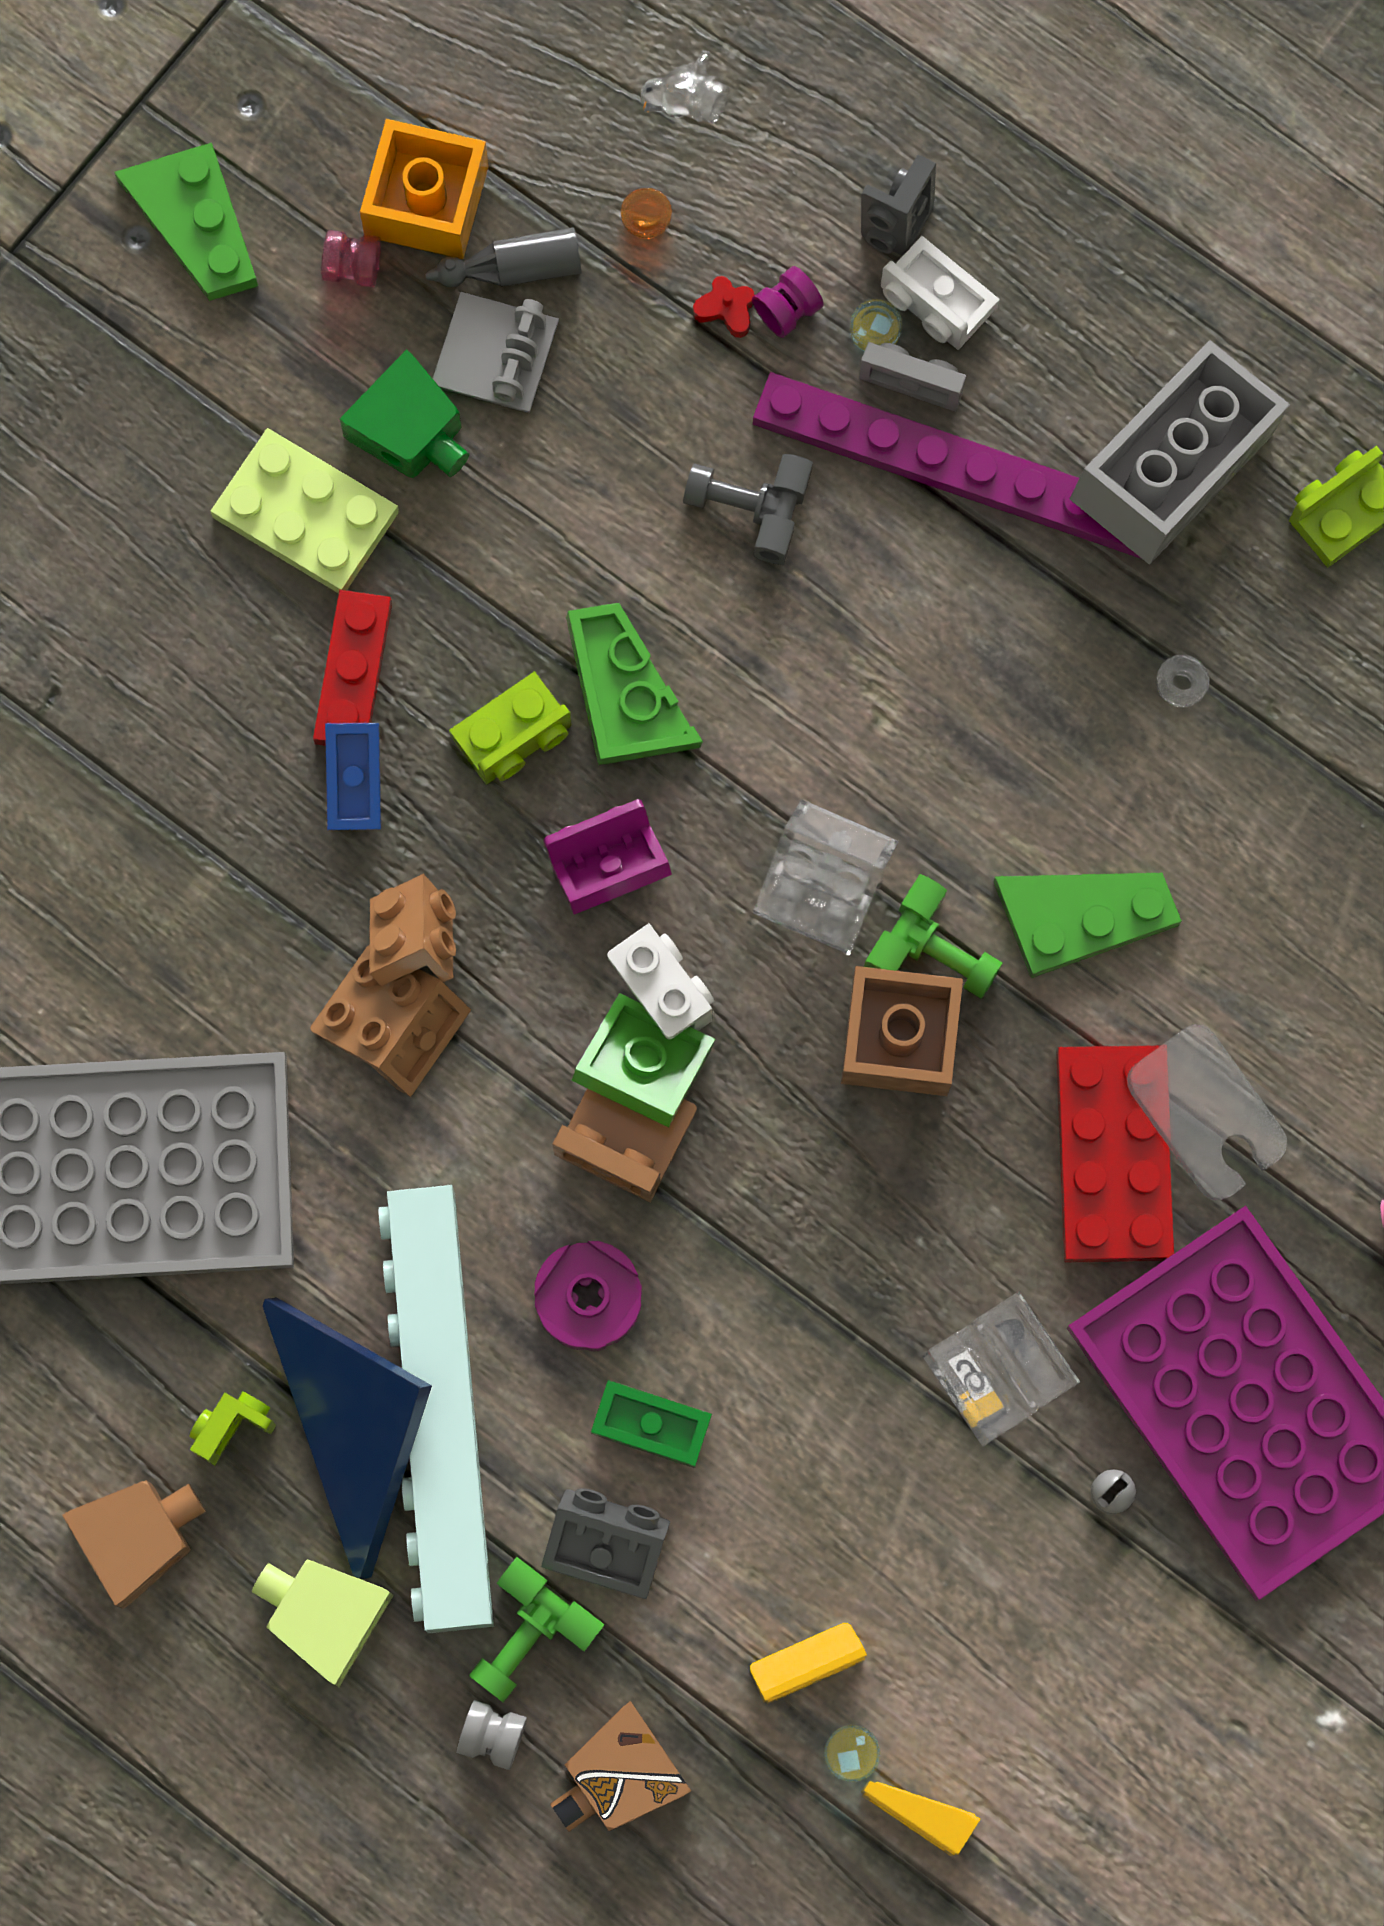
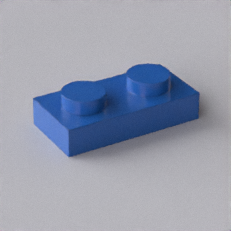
M326 723L327 830L381 829L379 723Z

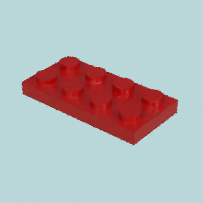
M1165 1045L1058 1047L1056 1056L1064 1262L1166 1260L1174 1254Z

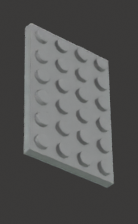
M285 1052L0 1067V1284L294 1268L287 1056Z

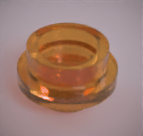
M637 189L627 195L622 203V223L626 230L636 237L650 239L659 236L668 228L671 222V204L667 197L656 189Z

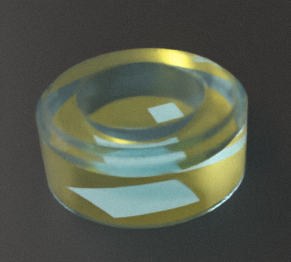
M872 299L861 303L854 310L851 317L850 335L859 349L865 352L868 342L877 345L882 343L896 345L899 341L902 319L899 311L891 303L880 299Z
M857 1725L843 1726L834 1731L825 1744V1763L829 1771L838 1779L846 1782L861 1781L869 1777L878 1766L880 1760L878 1741L864 1727Z

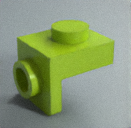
M242 1391L238 1400L224 1392L214 1411L211 1412L205 1409L195 1422L189 1435L190 1438L195 1440L190 1450L215 1466L243 1419L268 1434H272L276 1424L266 1417L271 1408Z

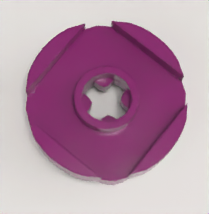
M587 1241V1243H576L571 1246L569 1244L553 1252L539 1269L535 1280V1309L542 1326L557 1342L576 1350L601 1351L607 1346L619 1342L634 1327L641 1311L642 1285L634 1264L616 1247L601 1241ZM592 1282H595L600 1286L598 1296L603 1300L597 1308L589 1305L585 1310L576 1306L579 1297L573 1292L575 1287L580 1284L587 1288Z

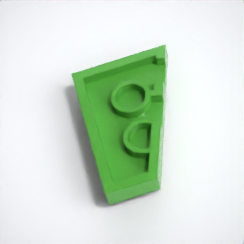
M212 142L114 172L118 183L127 194H130L142 210L145 218L163 237L172 249L174 256L209 301L258 286Z

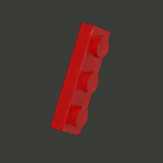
M339 589L313 735L314 744L326 746V723H372L392 608L391 597Z

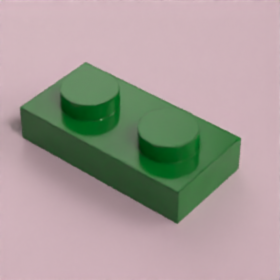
M608 1380L591 1429V1434L695 1468L712 1414Z

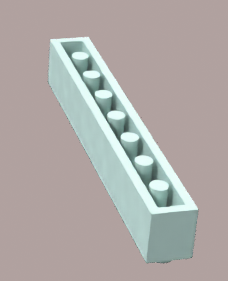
M452 1185L387 1191L388 1206L379 1207V1225L381 1239H391L393 1260L383 1261L386 1293L396 1292L397 1314L388 1315L390 1346H400L402 1369L432 1385L410 1454L412 1477L402 1479L405 1511H415L416 1532L406 1534L409 1566L419 1565L421 1588H411L414 1622L424 1621L427 1633L494 1627L455 1192Z

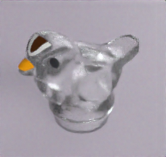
M703 50L697 61L677 67L663 78L648 80L641 89L640 100L646 113L662 111L674 118L691 115L697 122L704 120L714 124L726 107L730 88L722 84L718 77L708 76L707 68L711 53Z

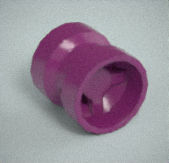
M792 266L779 276V283L773 288H763L752 297L753 306L759 317L780 338H784L796 329V323L801 317H810L824 306L822 296L814 283L796 266Z

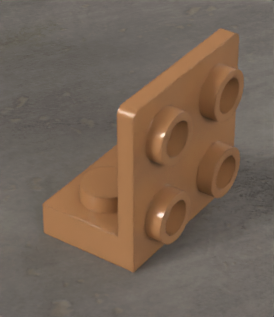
M368 945L313 1022L310 1030L319 1038L369 1064L397 1090L411 1097L471 1009L440 979L420 969L380 986L369 974L370 945Z
M587 1088L568 1127L561 1126L552 1144L554 1155L651 1203L696 1114L697 1107L694 1103L684 1099L670 1127H666Z

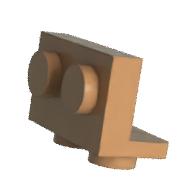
M424 874L394 888H388L370 899L369 974L380 986L426 965L442 982L453 978V956L456 955V945L453 940V919L456 916V910L447 892L442 889L438 890Z

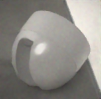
M1117 1469L1102 1472L1095 1478L1091 1486V1499L1094 1505L1106 1514L1115 1515L1124 1512L1133 1504L1136 1497V1487L1132 1478L1127 1473ZM1119 1478L1122 1479L1127 1487L1121 1490L1114 1500L1108 1504L1101 1496Z

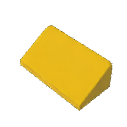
M842 1623L750 1665V1672L763 1702L769 1704L863 1662L867 1654L852 1626L849 1623Z

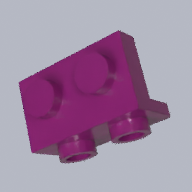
M640 799L622 806H616L605 813L578 824L567 826L556 833L546 836L543 840L552 870L574 915L672 875L669 862L650 826L646 809Z

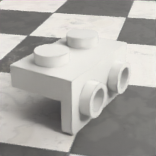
M923 236L911 246L896 264L893 261H889L883 268L881 287L888 301L899 310L906 311L909 309L922 320L924 329L932 338L940 343L947 341L957 350L964 345L998 308L1000 300Z
M648 923L608 952L607 955L610 963L667 1039L674 1038L688 1027L699 1031L712 1022V1007L710 1004L714 1002L711 993L699 977L694 976L690 979L678 963L683 960L681 953L665 933L659 937L650 923Z

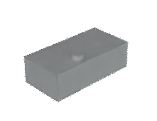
M1209 340L1084 468L1070 500L1150 565L1273 436L1290 404Z

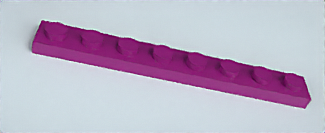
M770 372L753 416L752 425L1142 559L1070 500L1079 480L1078 477Z

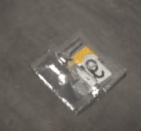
M1017 1292L977 1317L971 1324L932 1347L922 1356L982 1447L1080 1383L1020 1292Z

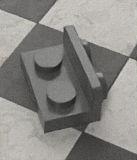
M917 155L909 170L900 169L892 183L889 194L870 185L865 186L861 193V235L865 237L867 243L874 249L887 254L895 252L903 256L915 243L934 209L935 162Z
M567 1489L557 1508L541 1567L647 1599L670 1521L661 1518L654 1509L643 1505L625 1507L607 1501L603 1494L591 1489H577L576 1491Z

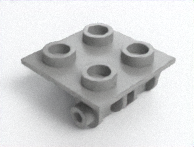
M460 292L433 380L443 390L530 413L559 318L544 315L542 313L543 305L535 300L525 299L522 306L515 307Z

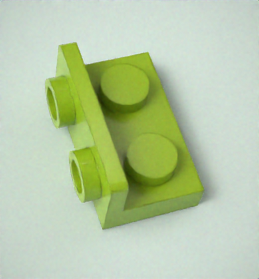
M1375 446L1364 455L1359 450L1354 451L1336 466L1334 470L1337 475L1324 484L1318 479L1313 481L1294 498L1297 505L1289 522L1327 568L1384 527V468L1379 464L1383 452L1378 446Z
M534 671L449 730L450 737L487 785L496 778L500 781H505L514 776L524 767L526 763L524 759L539 748L545 752L560 744L569 734L567 729L572 726L571 713L564 704L560 706Z

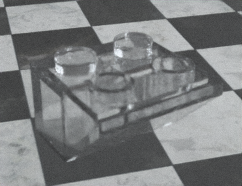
M801 799L784 828L753 913L850 955L882 885L899 841Z

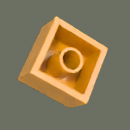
M386 119L360 209L364 237L464 259L488 171L486 141Z

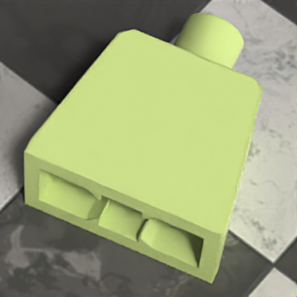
M308 1559L295 1578L268 1563L252 1589V1593L277 1607L267 1628L325 1679L338 1687L342 1684L394 1596L391 1592L380 1586Z

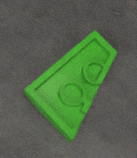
M620 603L568 611L566 621L598 765L700 748L703 743L694 726L691 727L678 707L679 701L669 685H665L652 664L649 651Z
M1163 873L995 876L993 881L1031 978L1178 927L1182 922Z

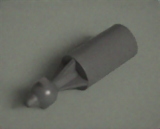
M574 227L493 241L492 244L465 262L457 257L449 256L443 258L437 267L425 272L427 280L440 282L442 285L451 288L462 284L466 277L505 287L582 273Z

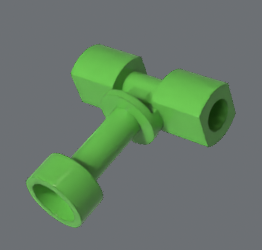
M919 874L900 905L899 912L902 914L891 933L884 930L867 957L864 967L899 971L908 956L918 961L922 954L926 953L966 977L967 981L963 989L982 999L998 974L1003 962L986 952L977 960L935 935L939 924L931 919L944 900L947 890L936 881Z
M518 1557L514 1559L496 1584L522 1604L516 1614L524 1619V1621L492 1664L481 1658L468 1675L503 1703L517 1686V1684L509 1679L510 1675L541 1634L552 1640L555 1634L559 1632L584 1652L605 1625L575 1601L569 1605L544 1586L547 1580Z

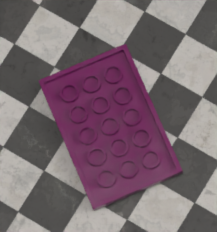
M1246 1205L1068 1325L1067 1330L1256 1601L1262 1599L1384 1514V1399Z

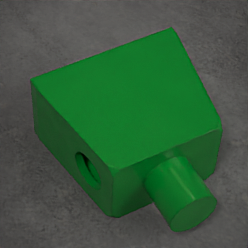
M407 349L340 418L345 439L410 478L416 477L430 462L436 465L448 477H452L461 470L469 458V453L453 440L461 429L458 409Z

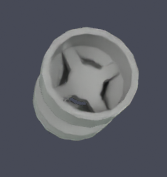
M474 1700L467 1715L456 1753L471 1758L488 1754L493 1765L510 1770L523 1735L527 1717L510 1712L502 1718L499 1717L498 1713L493 1712L490 1705Z

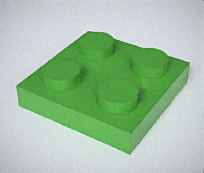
M619 993L578 1063L572 1081L666 1127H670L707 1060L715 1039L692 1027H688L672 1039H667L641 1003Z

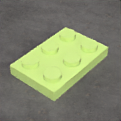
M269 428L265 430L211 509L212 517L338 594L339 589L347 591L399 513L398 505Z

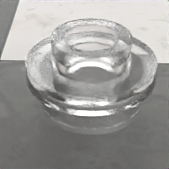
M1189 655L1170 657L1161 665L1156 676V687L1160 696L1167 703L1177 707L1195 705L1205 696L1209 686L1207 669L1198 659ZM1178 675L1186 676L1191 682V687L1186 690L1178 689L1173 684V678Z

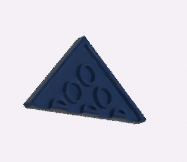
M279 1298L264 1299L262 1307L352 1574L361 1580L370 1578L374 1571L432 1385Z

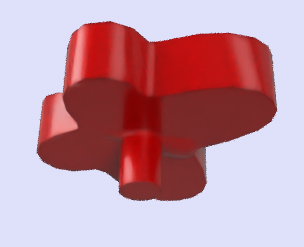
M717 276L712 282V291L698 298L693 304V316L698 322L702 323L711 322L716 319L723 320L731 335L736 338H742L748 334L750 329L748 309L753 305L752 297L754 296V291L748 286L734 288L728 278Z

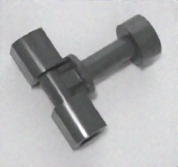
M783 454L774 485L764 482L760 492L714 480V468L694 463L687 480L683 504L704 509L708 499L754 512L753 523L761 525L755 545L754 557L768 563L784 565L794 533L795 522L791 521L795 505L803 503L812 473L813 462L800 456Z

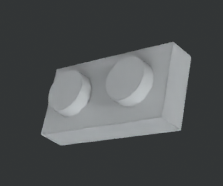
M868 342L861 360L859 379L956 412L963 394L966 375L959 373L957 368L948 362L937 359L927 362L909 356L908 351L898 345L891 343L877 345Z

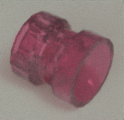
M328 230L322 254V280L340 282L342 279L347 278L353 279L360 286L375 287L381 257V238L371 235H363L359 239L349 238L345 232Z

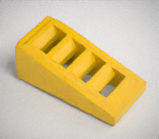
M869 1781L861 1791L863 1793L862 1797L949 1856L960 1853L981 1819L973 1813L880 1782L874 1783Z

